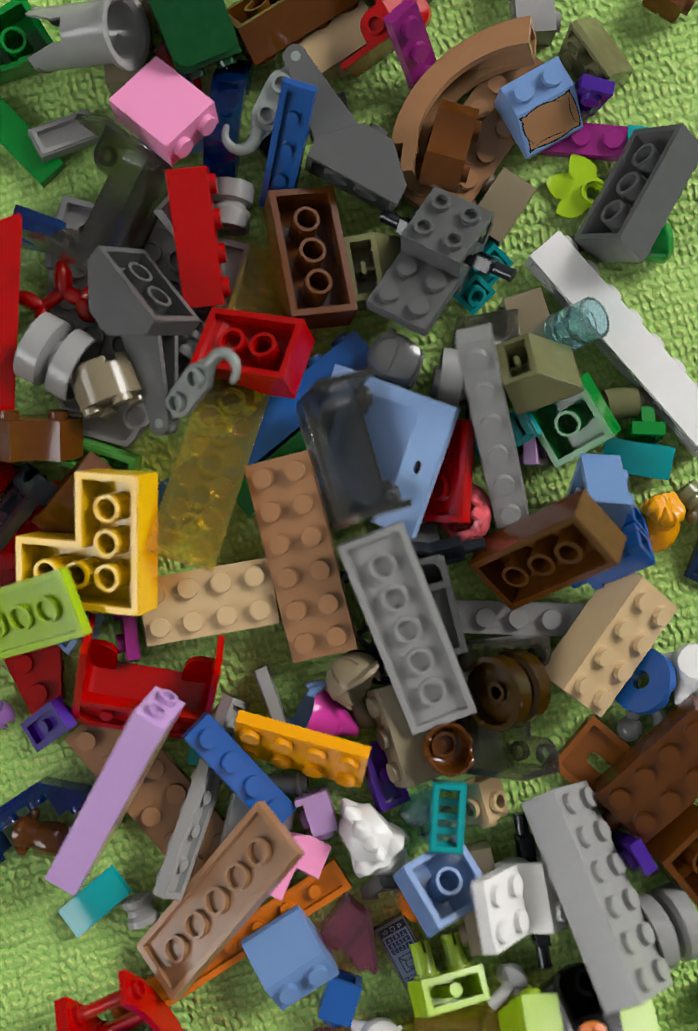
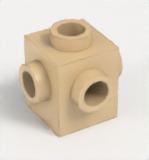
M499 773L473 775L463 780L467 783L465 825L478 824V827L481 829L493 827L498 824L497 819L510 813Z

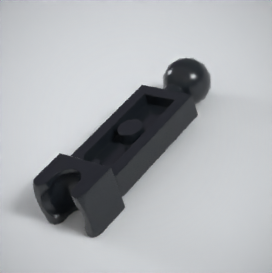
M28 463L24 464L14 476L12 482L15 485L0 502V552L10 543L12 537L23 523L31 517L37 506L40 504L44 507L57 491V486L47 481V476Z

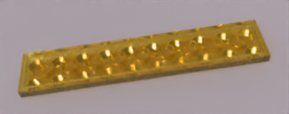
M252 244L249 245L228 309L283 316L271 251ZM214 376L211 389L191 414L145 549L146 552L213 572L270 395H265L237 384H231L227 380Z

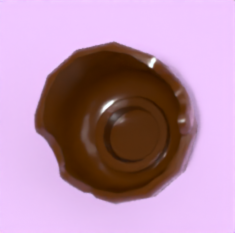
M448 722L435 725L423 737V758L431 769L438 774L449 777L465 774L475 760L472 752L473 739L460 724Z

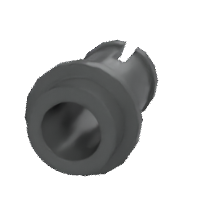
M297 770L295 774L267 775L284 794H298V797H302L303 793H309V777L300 770Z

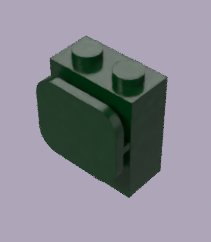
M147 0L175 71L183 77L186 76L189 82L205 76L204 69L215 64L218 70L237 63L235 56L239 55L242 51L224 0Z

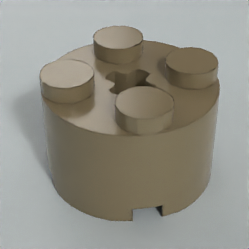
M127 352L114 353L115 360H105L104 356H101L74 368L69 382L81 414L84 415L85 419L98 415L100 419L109 418L119 413L118 407L126 404L131 407L143 403L140 393L142 389Z

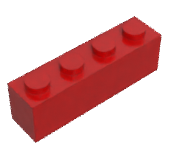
M206 165L165 170L182 297L191 308L227 304L226 297H231V285L229 277H223L222 263H227L225 243H219L217 229H223L220 208L214 209L213 195L218 194L216 174H210V170Z

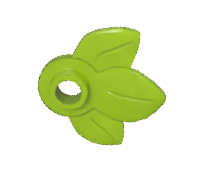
M571 154L568 173L556 174L545 180L546 188L550 195L560 201L556 208V214L568 219L577 218L586 210H590L595 199H589L586 192L592 190L598 196L605 183L598 178L595 164L578 154Z

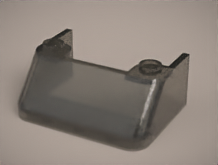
M77 113L75 120L100 138L94 150V162L97 168L108 176L81 233L71 228H61L51 237L22 229V237L57 259L63 260L65 263L88 273L87 261L97 245L134 249L145 248L159 219L153 211L168 195L165 170L173 168L109 117Z
M372 368L320 379L296 404L297 418L306 449L311 450L329 525L334 532L385 517L413 506L411 498L402 501L399 488L396 485H392L389 480H382L364 419V415L368 413L369 406L372 405L370 389L364 386V383L374 375Z

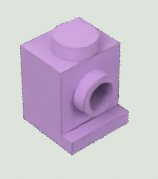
M327 784L310 789L309 793H303L302 797H298V794L295 795V806L303 805V809L299 810L304 829L310 828L312 836L320 841L332 837L335 834L334 831L339 829V820Z

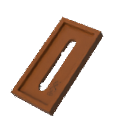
M590 714L551 760L549 765L571 784L587 780L589 787L595 793V780L601 774L588 763V755L593 752L597 753L612 765L631 747L594 715ZM597 799V806L605 812L607 808ZM621 825L632 836L637 837L630 829H628L624 825Z

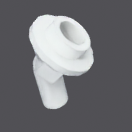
M512 962L498 965L496 979L501 985L491 995V999L486 1002L494 1011H497L511 994L519 995L520 991L525 989L529 981L523 968Z

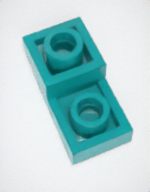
M489 239L486 242L483 252L500 259V263L509 267L514 264L492 240ZM474 269L459 294L455 292L453 297L474 316L496 293L492 286L500 277L494 274L488 275Z
M613 437L605 441L603 454L619 455L623 470H627L628 474L669 480L676 447Z
M111 865L58 912L77 938H79L133 890L114 865Z

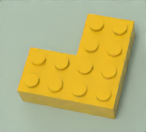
M100 468L76 471L75 534L36 531L15 536L16 582L68 566L84 611L139 616L158 608V472Z

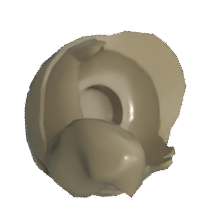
M352 651L338 656L330 664L326 676L327 691L335 702L351 710L352 717L362 729L375 728V718H372L369 714L363 696L371 687L373 676L378 681H382L379 671L380 665L371 655Z

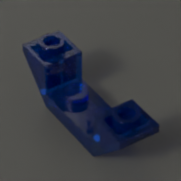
M236 59L237 63L220 70L216 67L213 73L210 99L215 103L219 123L210 135L203 138V166L206 165L209 168L210 174L215 173L216 178H237L240 156L231 153L225 148L221 132L223 126L228 124L230 126L229 137L232 142L238 144L245 95L250 93L254 64L250 61Z
M46 776L0 807V863L6 860L3 853L12 847L3 829L19 818L16 812L25 806L31 811L48 798L59 816L68 810L73 815L82 809L93 789L92 785Z

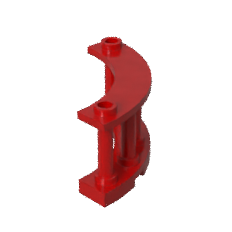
M124 969L117 972L120 989L84 1005L66 996L54 1001L57 1031H124L144 1021L154 1031H184L173 1012L155 990L141 977H137ZM121 1004L123 1008L131 1011L109 1022L106 1020L102 1021L97 1016Z

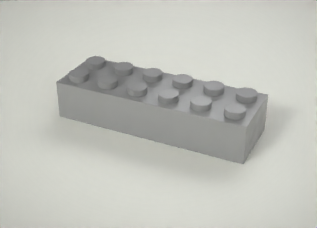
M587 780L550 790L522 802V808L605 1015L641 1005L673 985L669 966L661 957L655 943L654 931L644 917L640 907L639 896L630 884L625 872V863L615 849L611 839V830L601 816L595 793L589 787Z

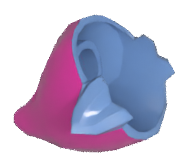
M316 680L305 684L308 690L295 716L288 718L289 724L332 736L358 735L360 730L358 724L345 707L330 697L328 691L325 690L327 688L325 681Z

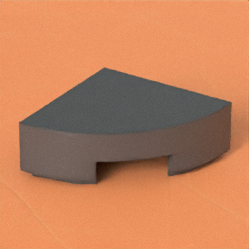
M380 874L360 888L363 900L379 899V893L393 891L395 895L400 893L401 890L393 878L394 875Z

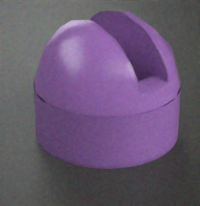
M0 700V729H7L8 725L6 723L8 721L12 723L15 721V710L5 700Z

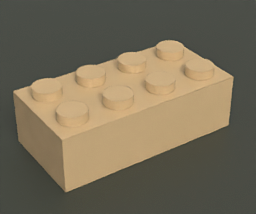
M267 558L158 576V608L142 614L147 647L280 624L282 622Z
M632 573L610 583H604V587L595 591L545 662L544 667L550 682L602 718L678 608L643 576L637 573Z

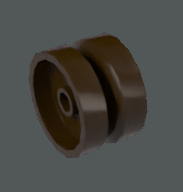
M510 649L498 654L480 657L471 662L465 671L464 678L477 709V712L471 715L479 725L490 731H504L517 725L531 722L541 717L549 706L551 697L549 676L544 665L537 657L524 649Z

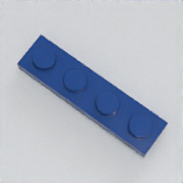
M288 77L282 80L258 204L260 207L264 208L266 196L270 190L297 189L318 90L316 86Z
M204 712L181 736L249 809L257 801H265L283 824L297 808L209 713Z

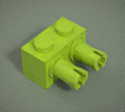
M459 931L439 936L447 968H444L445 972L440 973V970L436 971L430 939L409 944L417 975L414 977V980L407 982L415 1018L432 1017L491 999L482 963L471 965L470 962L466 961Z

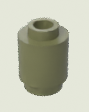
M634 384L604 389L600 393L616 421L639 417L641 406H645L644 393L642 390H638Z

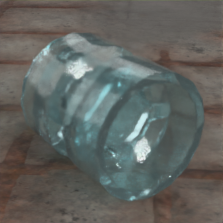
M586 297L548 316L545 321L544 330L547 339L569 345L572 351H575L605 337L609 331L610 323L604 306L597 299Z
M428 783L417 789L410 796V801L404 803L397 813L410 828H418L417 835L427 846L429 844L431 786ZM439 805L438 811L456 813L450 806ZM438 820L437 826L456 827L457 821ZM437 834V840L445 841L450 835Z

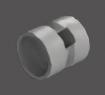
M218 177V194L213 195V201L215 203L214 209L220 208L223 229H217V232L232 236L247 235L251 221V213L247 209L253 206L255 186L238 178Z

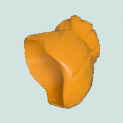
M673 491L652 495L650 499H646L637 507L645 516L653 553L664 551L674 543L680 531V522L684 520L686 514L685 506Z

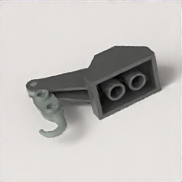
M299 44L289 45L284 52V67L270 74L252 109L250 135L247 141L240 145L232 142L229 137L230 126L225 124L221 132L225 148L238 156L248 155L254 152L260 146L262 140L272 133L281 83L285 77L316 86L318 90L309 128V135L313 145L307 154L305 170L381 212L384 209L393 212L407 187L393 139L387 136L388 133L385 129L376 124L370 123L369 126L364 123L358 124L310 58L305 48Z
M97 245L87 261L89 311L103 332L107 335L122 337L126 352L142 389L140 393L152 432L159 436L174 434L179 427V418L188 417L211 389L214 374L219 363L223 359L229 361L232 367V375L229 382L235 384L240 377V360L232 349L226 347L215 348L207 357L190 364L178 379V335H191L201 320L145 249Z

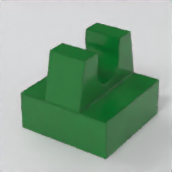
M641 406L639 417H634V421L624 429V439L657 443L666 435V422L655 421V409L653 406Z

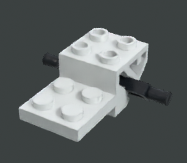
M516 812L512 816L516 830L514 841L517 857L504 858L494 864L495 870L471 881L483 955L496 956L530 934L532 944L535 945L538 967L546 969L553 966L549 946H551L550 934H556L568 926L569 922L540 850L535 851L533 835L529 833L526 815L524 812Z

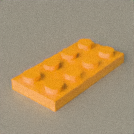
M243 710L238 711L235 720L234 741L252 760L260 759L267 761L279 769L291 768L300 770L311 778L318 779L323 777L334 780L338 785L347 788L354 786L362 787L371 746Z

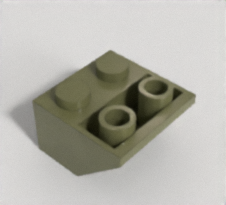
M596 17L577 19L570 24L558 53L566 71L572 72L577 81L583 74L616 82L614 92L625 85L634 69Z
M372 232L344 237L358 311L368 310L366 300L401 252L400 236Z
M530 333L496 345L504 387L517 415L535 411L540 407L584 392L571 346Z

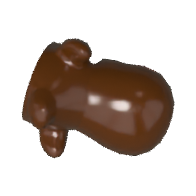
M34 807L28 815L20 816L17 819L12 833V845L16 847L17 854L21 856L25 855L31 848L38 853L56 857L70 832L69 828L65 823L59 821H39L40 809Z

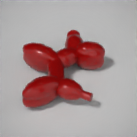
M63 260L57 261L54 266L53 278L56 289L41 299L32 292L19 290V304L34 312V320L45 312L50 313L52 308L65 300L70 304L76 305V311L81 320L90 324L96 321L89 311L88 285L82 291L72 287V272L68 264Z

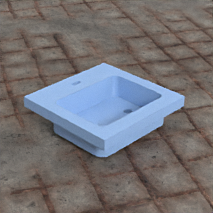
M335 364L307 449L311 450L323 502L382 527L403 520L409 538H416L461 408ZM421 462V467H420V470H419V473H418V472H417V469H418L419 463Z

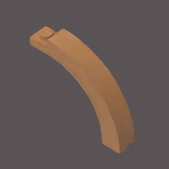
M531 15L493 25L463 40L440 57L412 88L398 114L392 133L394 146L409 190L422 189V184L418 183L441 99L456 102L469 90L493 76L516 68L535 65L537 36Z

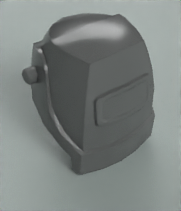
M389 328L388 333L380 334L378 339L368 349L366 374L410 390L411 386L413 387L422 367L424 360L423 349L408 337L398 334L396 329Z

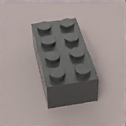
M684 123L635 129L573 239L596 262L643 263L650 253L651 247L661 229L665 226L667 218L698 165V140Z

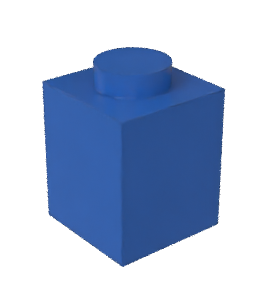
M338 969L340 974L325 983L319 1002L318 1018L334 1028H341L342 1026L350 1028L362 991V976Z

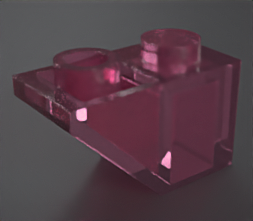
M345 892L321 923L320 934L323 935V941L335 951L341 949L350 956L349 960L356 968L361 971L367 969L375 975L379 970L372 913L367 907Z

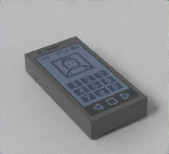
M400 912L376 925L374 931L404 988L407 990V982L414 980V977L417 976L409 944L417 943L419 940L407 918Z

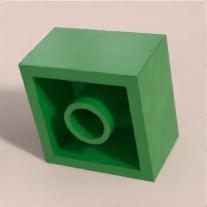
M588 372L580 376L584 392L540 407L535 411H530L543 432L537 437L555 468L580 456V453H585L613 438L621 430Z

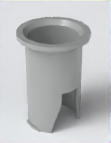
M89 0L48 7H31V10L25 13L27 17L49 20L52 25L60 27L61 42L50 43L27 58L34 69L40 73H52V71L109 64H114L123 71H135L145 64L149 54V25L139 0Z

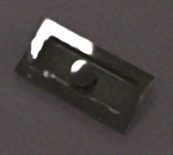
M518 309L457 317L452 348L456 349V330L491 323L495 345L520 336Z

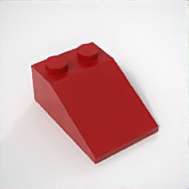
M212 307L190 364L207 357L215 348L226 347L232 349L240 360V377L235 384L265 395L295 399L315 340L304 319ZM223 359L217 366L214 376L229 381L232 375V367L229 361Z

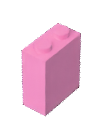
M157 56L108 99L116 121L171 166L181 158L188 156L193 146L204 136L210 135L219 123L214 101Z

